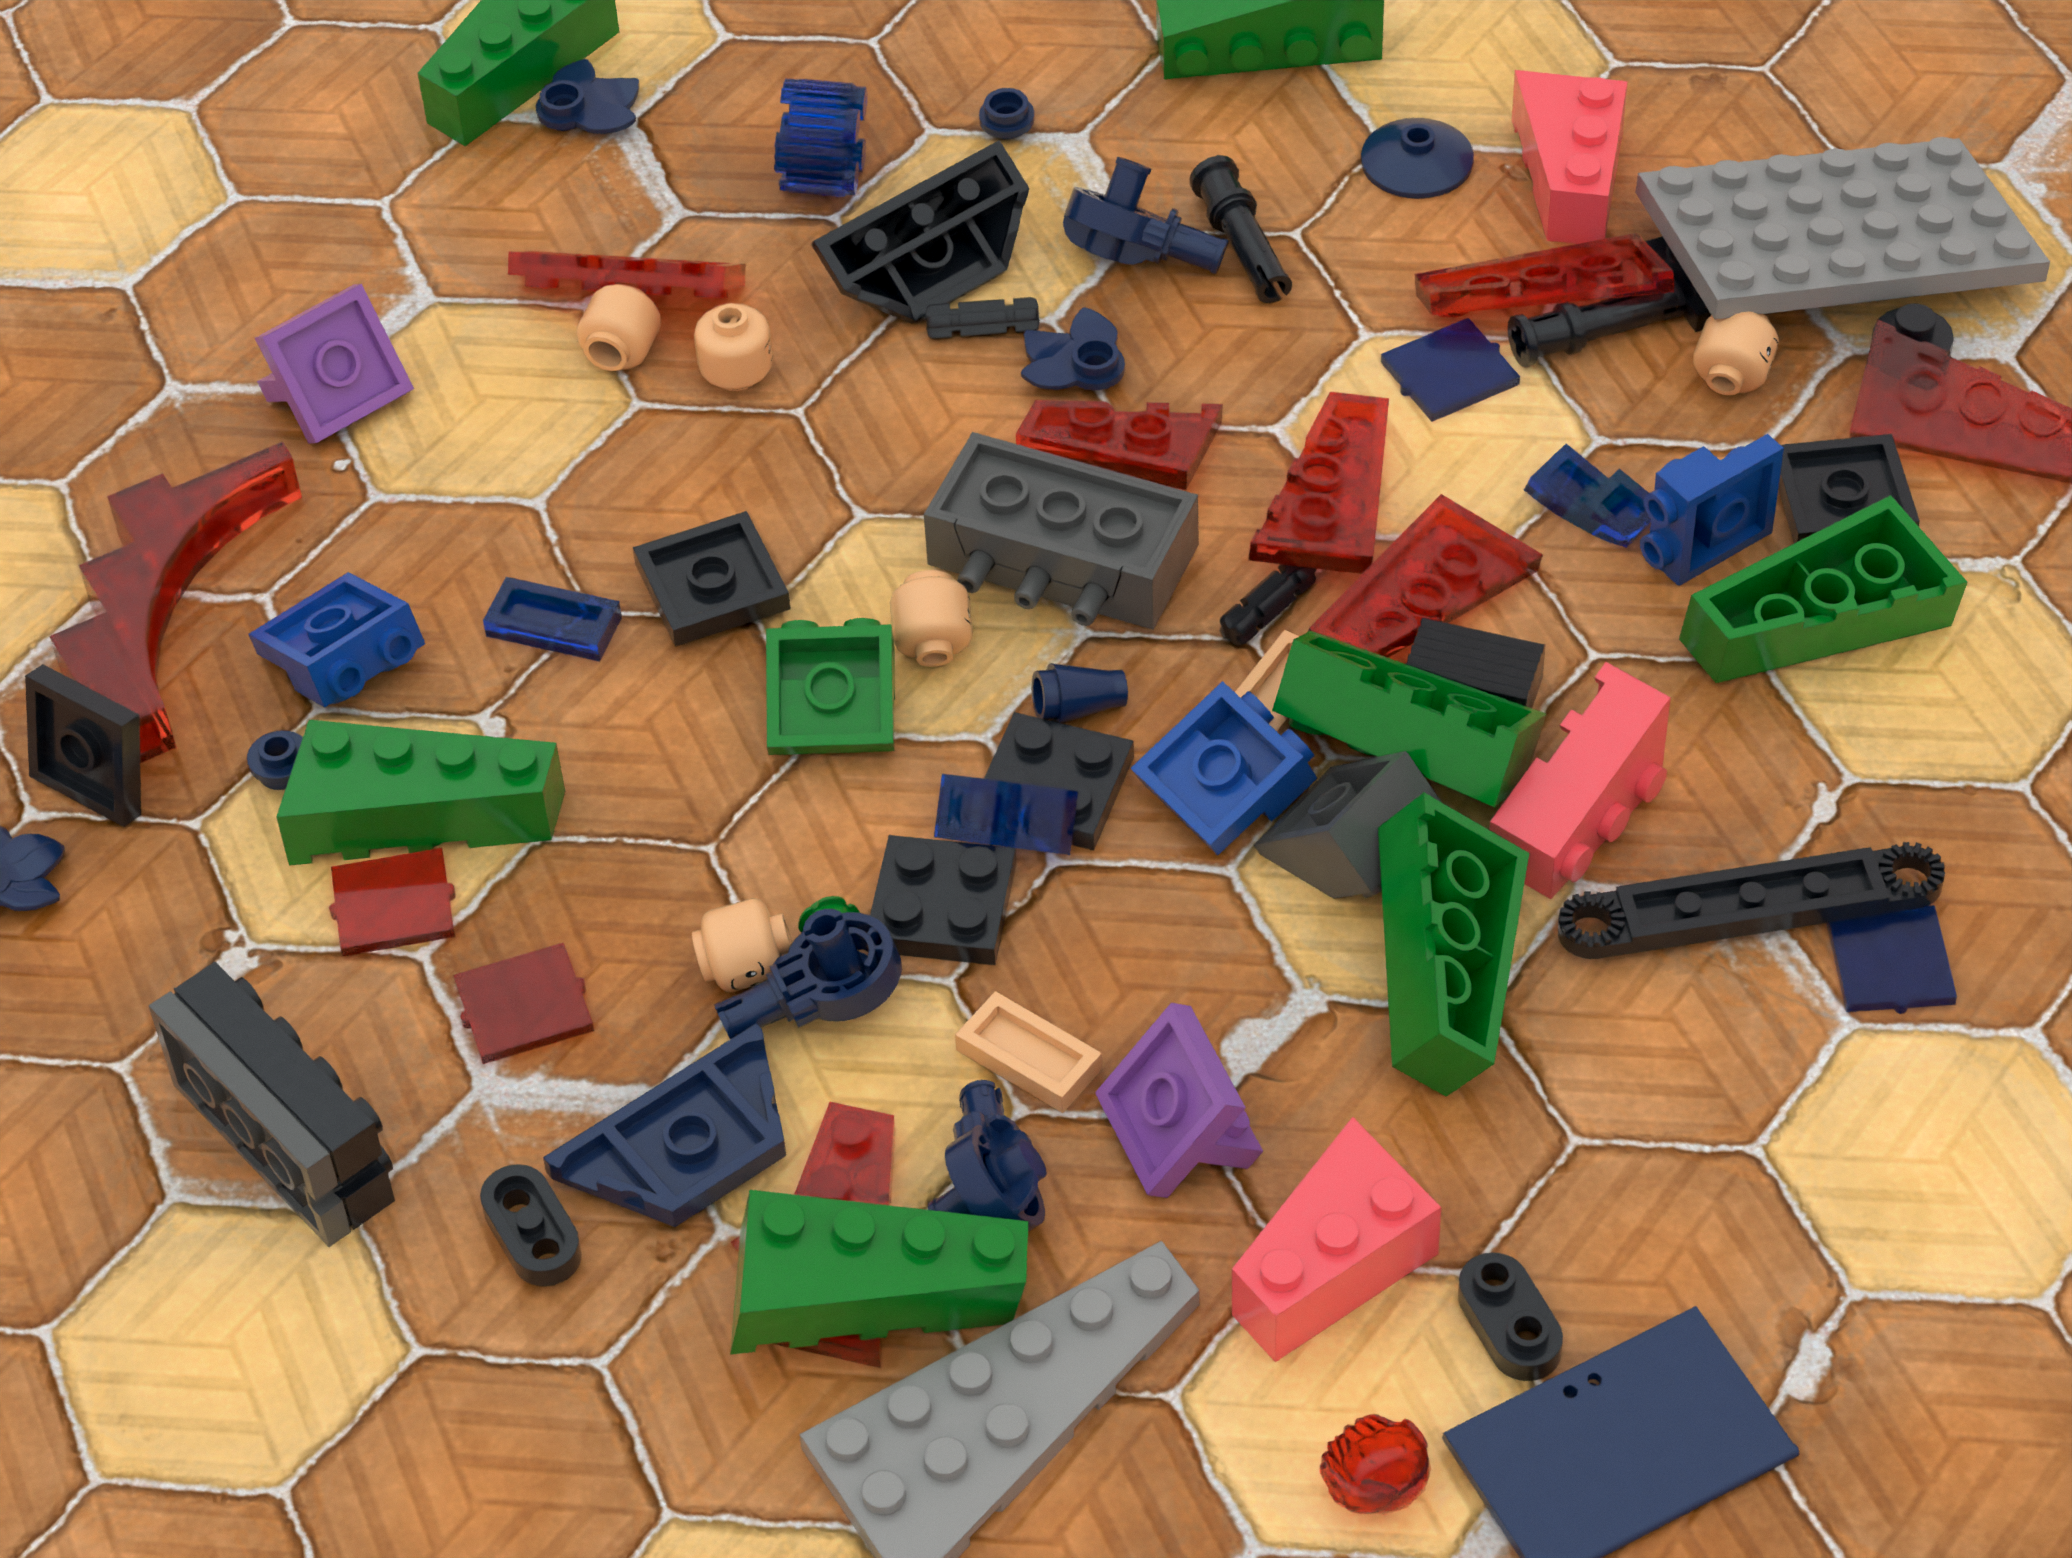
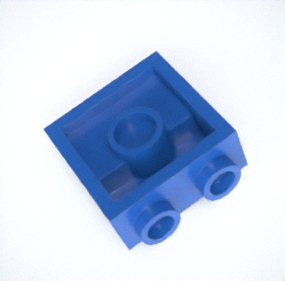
M1766 434L1745 447L1740 446L1733 449L1722 460H1719L1703 446L1682 459H1674L1668 462L1656 473L1654 491L1647 494L1644 498V506L1651 519L1650 533L1640 539V549L1648 564L1655 569H1660L1675 584L1680 586L1773 532L1784 448L1769 434Z
M349 572L248 634L259 656L286 670L295 691L323 707L340 703L357 695L363 689L366 681L380 672H387L406 664L412 659L416 650L426 644L407 602Z
M1223 681L1131 767L1137 778L1217 856L1262 813L1272 822L1317 779V776L1308 764L1315 755L1301 738L1289 728L1280 735L1269 725L1274 719L1273 715L1255 695L1247 691L1240 698Z

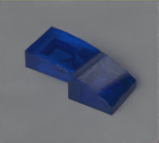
M1567 443L1530 477L1524 488L1525 492L1559 517L1593 536L1626 548L1651 524V519L1644 506V498L1649 494L1648 491L1620 468L1610 478L1606 477Z
M942 774L934 837L1070 855L1078 791Z

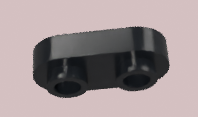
M519 1164L508 1165L493 1172L482 1185L480 1192L481 1204L487 1224L518 1276L527 1283L536 1286H552L570 1278L578 1269L582 1257L578 1233L544 1175L533 1167ZM526 1205V1207L521 1208L518 1212L509 1211L513 1206ZM545 1254H556L548 1259H538Z
M1484 1253L1470 1259L1460 1272L1458 1301L1463 1313L1496 1367L1508 1377L1520 1381H1535L1551 1374L1557 1368L1561 1359L1563 1333L1557 1319L1525 1268L1516 1259L1501 1253ZM1498 1280L1503 1282L1504 1284L1499 1286H1492L1485 1283L1484 1281ZM1527 1331L1536 1334L1538 1337L1533 1340H1524L1518 1337L1517 1334Z

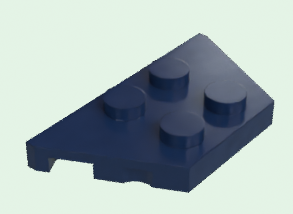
M757 1023L547 1154L543 1157L546 1173L552 1180L676 1227L786 1156L784 1136L762 1029Z

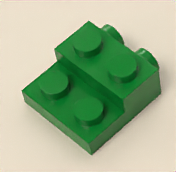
M855 618L847 620L843 626L819 627L817 623L812 621L792 620L783 623L781 628H766L767 750L769 755L895 751V644L891 624L881 625L875 619Z

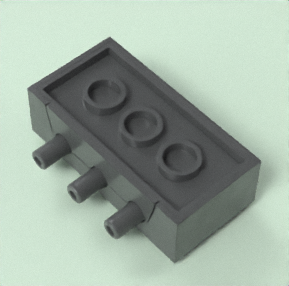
M972 432L924 513L927 564L958 573L957 581L965 586L968 593L977 592L983 582L986 581L1016 590L1014 600L1017 605L1024 609L1036 607L1040 598L1073 606L1071 611L1072 619L1082 626L1091 625L1097 615L1100 614L1154 630L1199 546L1198 495Z

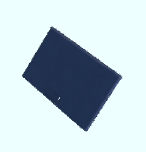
M1697 1306L1443 1432L1442 1440L1520 1558H1602L1798 1457L1800 1454L1797 1445L1788 1437ZM1589 1380H1596L1599 1382V1385L1589 1383Z

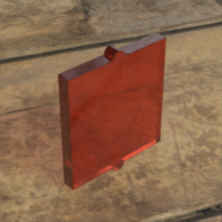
M442 848L331 867L335 903L329 906L331 918L337 920L342 957L455 937L450 901L455 899L456 893L454 885L447 881Z
M564 942L453 975L464 1008L460 1015L464 1028H471L482 1064L594 1031L593 1022L583 998V994L586 992L585 981L581 977H576Z

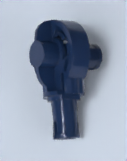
M1117 157L1115 161L1116 166L1105 194L1081 187L1073 188L1064 213L1063 227L1066 236L1078 247L1097 256L1130 265L1141 263L1145 260L1159 264L1161 260L1166 261L1171 256L1209 270L1210 273L1217 274L1229 240L1220 239L1181 224L1182 218L1178 216L1179 211L1173 208L1166 219L1137 206L1147 176L1152 170L1151 168L1122 157Z
M822 909L810 915L805 921L803 932L794 940L789 952L777 958L773 965L769 966L771 972L766 974L768 980L753 986V988L737 996L718 1002L714 1006L730 1039L756 1023L762 1028L785 1017L788 1022L795 1020L798 1028L818 1018L824 1021L835 1022L852 1020L875 1010L894 992L901 977V957L887 927L875 917L863 913H840V911L835 909ZM863 949L869 952L868 956L862 952H859L858 950Z
M973 1081L967 1084L960 1092L959 1102L963 1117L954 1124L953 1133L955 1140L945 1149V1162L954 1188L939 1198H934L928 1203V1210L1028 1221L1029 1233L1045 1220V1206L1038 1188V1181L1047 1175L1046 1166L1037 1150L1033 1147L1029 1136L1021 1131L1013 1120L1004 1116L1001 1089L997 1088L995 1090L996 1086L992 1081Z

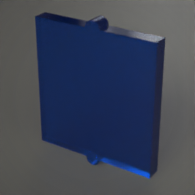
M1469 318L1381 354V363L1400 384L1401 395L1410 396L1431 422L1520 385V376L1500 354V345L1498 343H1490Z
M1935 905L1826 923L1846 1012L1894 1009L1897 1013L1904 1014L1908 1008L1956 1005L1957 994Z

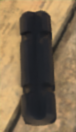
M1033 297L1013 298V304L1005 305L1004 299L958 302V308L950 309L949 303L930 304L926 307L925 312L927 333L931 339L952 338V332H960L961 337L1007 334V328L1015 327V333H1023L1026 330H1038L1040 323L1038 303L1036 298Z
M1300 553L1289 556L1278 566L1280 573L1274 570L1240 599L1243 606L1235 604L1220 617L1221 628L1219 631L1225 639H1229L1235 646L1245 645L1258 633L1256 626L1261 629L1264 628L1296 600L1293 593L1301 595L1315 583L1316 576L1314 572L1317 568L1311 560H1306Z

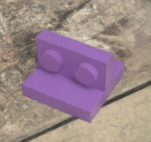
M362 284L352 285L255 337L272 371L270 375L260 379L257 383L267 402L287 401L308 443H318L414 389Z
M1170 1003L1095 1092L1139 1180L1149 1196L1168 1198L1198 1162L1248 1169L1263 1152L1249 1126L1250 1120L1244 1111L1246 1107L1191 1006Z

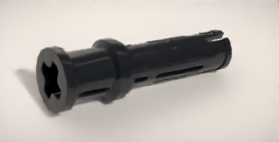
M1221 155L1207 158L1193 169L1189 177L1191 189L1197 197L1204 199L1208 206L1207 218L1212 227L1226 234L1251 280L1259 300L1263 303L1280 301L1281 297L1273 282L1277 281L1280 289L1287 296L1292 289V281L1288 274L1285 273L1255 218L1257 210L1255 198L1249 190L1242 188L1238 181L1239 169L1232 158Z
M1673 280L1653 286L1652 288L1608 298L1589 305L1578 307L1574 303L1563 302L1556 304L1552 312L1530 318L1523 314L1511 316L1507 327L1508 339L1517 362L1522 367L1534 365L1538 357L1560 351H1564L1568 355L1578 353L1582 348H1585L1588 341L1596 340L1600 337L1618 334L1663 320L1683 317L1686 312L1683 307L1686 305V300L1681 286L1677 281Z

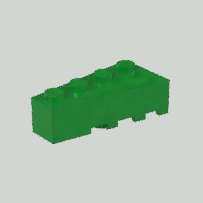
M1423 792L1378 827L1391 1059L1393 1068L1447 1097L1495 1064L1529 853Z

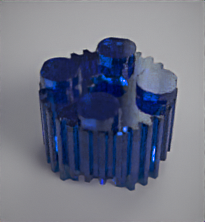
M785 78L781 89L780 103L789 104V112H783L780 132H776L774 145V170L776 173H782L779 179V190L840 197L856 195L858 174L864 170L866 156V139L858 137L860 120L864 121L866 117L867 87L855 86L854 83Z

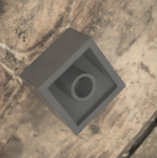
M1407 751L1332 766L1254 844V847L1261 856L1333 899L1362 894L1364 898H1368L1382 891L1378 827L1423 792L1440 802L1442 801Z

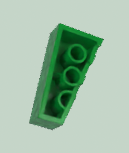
M481 0L417 73L427 124L463 146H467L551 83L553 76L558 70L586 58L619 33V24L615 0Z
M1156 0L1157 41L1164 79L1382 59L1384 0Z
M1890 495L1692 594L1679 640L1713 681L1719 683L1950 627L1953 624L1968 582Z
M1313 631L1293 639L1272 711L1289 718L1288 724L1297 730L1314 735L1327 734L1347 743V746L1353 750L1367 755L1380 757L1407 751L1424 777L1493 807H1496L1509 796L1530 767L1547 715L1546 713Z
M309 720L276 816L289 866L311 864L312 855L342 852L344 860L370 858L371 849L407 846L409 854L434 852V847L444 842L466 841L469 848L552 840L565 795L557 743Z
M749 1190L740 1230L730 1355L755 1352L757 1345L788 1342L789 1348L818 1345L820 1338L859 1334L860 1340L887 1338L888 1331L921 1327L924 1333L1005 1325L1014 1320L1026 1284L1028 1221Z

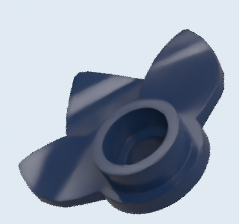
M587 59L576 61L558 70L553 76V81L541 90L540 98L536 103L537 118L544 126L559 131H568L576 127L594 134L622 131L636 122V116L630 108L638 96L639 79L596 78L595 70Z
M1084 307L1073 319L1070 333L1026 330L1024 332L1025 350L1027 357L1032 363L1022 369L1021 377L1033 386L1049 390H1060L1073 386L1087 390H1103L1114 386L1122 379L1125 373V360L1116 346L1118 339L1116 327L1103 315Z
M0 826V906L14 911H30L58 902L60 900L59 892L45 877L62 860L65 853L64 845L55 839L41 834H22L12 839L7 829Z

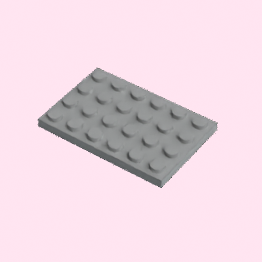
M1937 137L1929 142L1901 145L1883 143L1873 148L1854 150L1828 149L1823 153L1799 156L1779 154L1769 159L1743 162L1724 160L1717 162L1715 165L1688 168L1669 166L1660 171L1641 172L1637 176L1635 193L1714 320L1729 318L1741 312L1768 314L2045 282L2047 279L2050 265L2049 259L1959 138Z

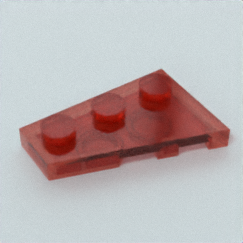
M1035 400L1016 432V444L1186 491L1222 423L1223 404L1202 403L1201 413L1169 412V403L1147 402L1146 411L1126 412L1115 411L1113 406L1105 401Z

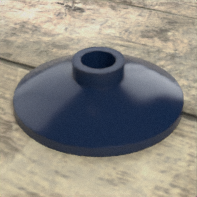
M1405 118L1389 122L1369 135L1361 151L1362 169L1375 186L1392 195L1412 199L1437 197L1455 190L1467 180L1474 162L1473 148L1463 133L1447 123L1428 118Z

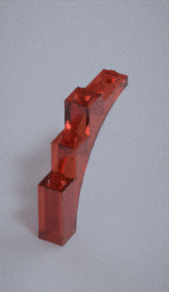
M283 442L173 488L162 473L107 496L119 539L124 546L79 565L89 602L96 616L49 637L61 674L140 714V763L177 748L157 683L161 642L175 606L196 574L228 542L261 518L302 498L293 457Z

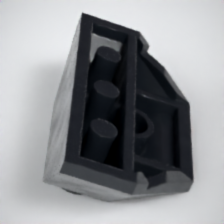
M998 140L814 240L811 246L841 294L913 324L926 317V307L930 304L951 303L1000 276L1008 269L1019 229L1022 209L1026 203L1030 188L1004 146Z

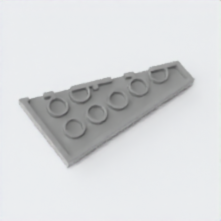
M1160 1241L799 1434L801 1449L874 1558H958L970 1546V1537L994 1512H1002L1074 1437V1428L1094 1407L1100 1410L1116 1393V1384L1139 1360L1146 1361L1199 1306V1289L1165 1244Z

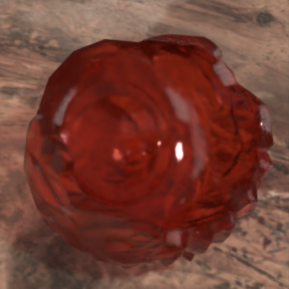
M1377 1414L1365 1415L1357 1418L1354 1425H1345L1343 1433L1335 1436L1334 1440L1328 1442V1451L1321 1455L1320 1474L1329 1488V1495L1336 1504L1358 1514L1373 1513L1387 1515L1408 1508L1425 1491L1432 1470L1426 1449L1428 1443L1419 1428L1409 1419L1404 1418L1401 1422H1395Z

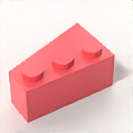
M1515 70L1512 124L1514 131L1518 132L1522 144V158L1525 168H1529L1533 182V195L1547 241L1604 247L1623 135L1628 81Z
M1608 662L1604 663L1594 677L1595 681L1599 683L1598 694L1583 715L1571 709L1560 724L1561 730L1568 733V735L1548 763L1536 757L1490 821V831L1529 853L1524 884L1549 899H1552L1568 880L1576 882L1584 875L1591 863L1593 853L1606 840L1613 842L1621 835L1632 811L1642 801L1651 802L1660 792L1667 776V770L1663 768L1671 697Z
M1352 1117L1232 1268V1316L1274 1362H1277L1438 1255L1441 1206Z

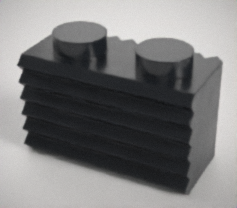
M1422 618L1417 636H1415L1414 645L1411 647V652L1405 664L1533 708L1543 679L1545 644Z

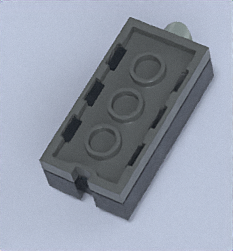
M215 961L174 988L175 994L170 991L149 1005L173 1085L328 1247L351 1232L350 1227L355 1230L395 1201L388 1173L393 1170V1164L384 1148L380 1145L378 1133L383 1131V1126L377 1113L362 1097H358L353 1101L342 1090V1083L337 1073L323 1057L318 1056L314 1060L311 1059L303 1050L301 1040L296 1031L286 1019L279 1016L273 1020L264 1011L259 995L245 978L240 977L234 981Z

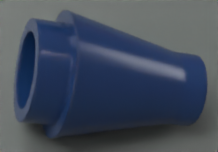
M1050 663L1046 670H1039L1033 673L1031 691L1033 707L1037 718L1063 724L1107 709L1125 707L1127 704L1128 686L1123 670L1109 671Z

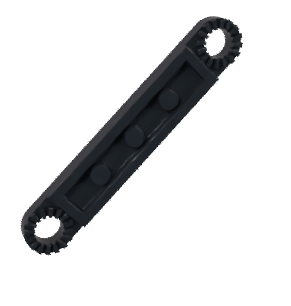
M1903 842L1901 847L1896 844L1891 846V848L1875 851L1868 847L1616 886V891L1597 892V894H1591V891H1584V896L1579 894L1572 895V900L1567 899L1563 907H1561L1558 920V938L1562 946L1571 954L1585 959H1600L1920 909L1931 905L1939 898L1945 877L1944 862L1941 863L1940 855L1938 853L1934 855L1932 853L1933 849L1929 846L1923 849L1920 843L1916 842L1915 846H1910L1909 842ZM1904 868L1915 869L1927 877V882L1925 880L1921 881L1920 886L1918 882H1914V886H1910V882L1906 881V884L1903 885L1901 878L1896 880L1897 875L1894 872ZM1583 918H1596L1603 921L1608 927L1606 932L1605 930L1600 931L1599 936L1597 932H1593V936H1589L1587 931L1583 935L1580 928L1576 930L1575 922Z

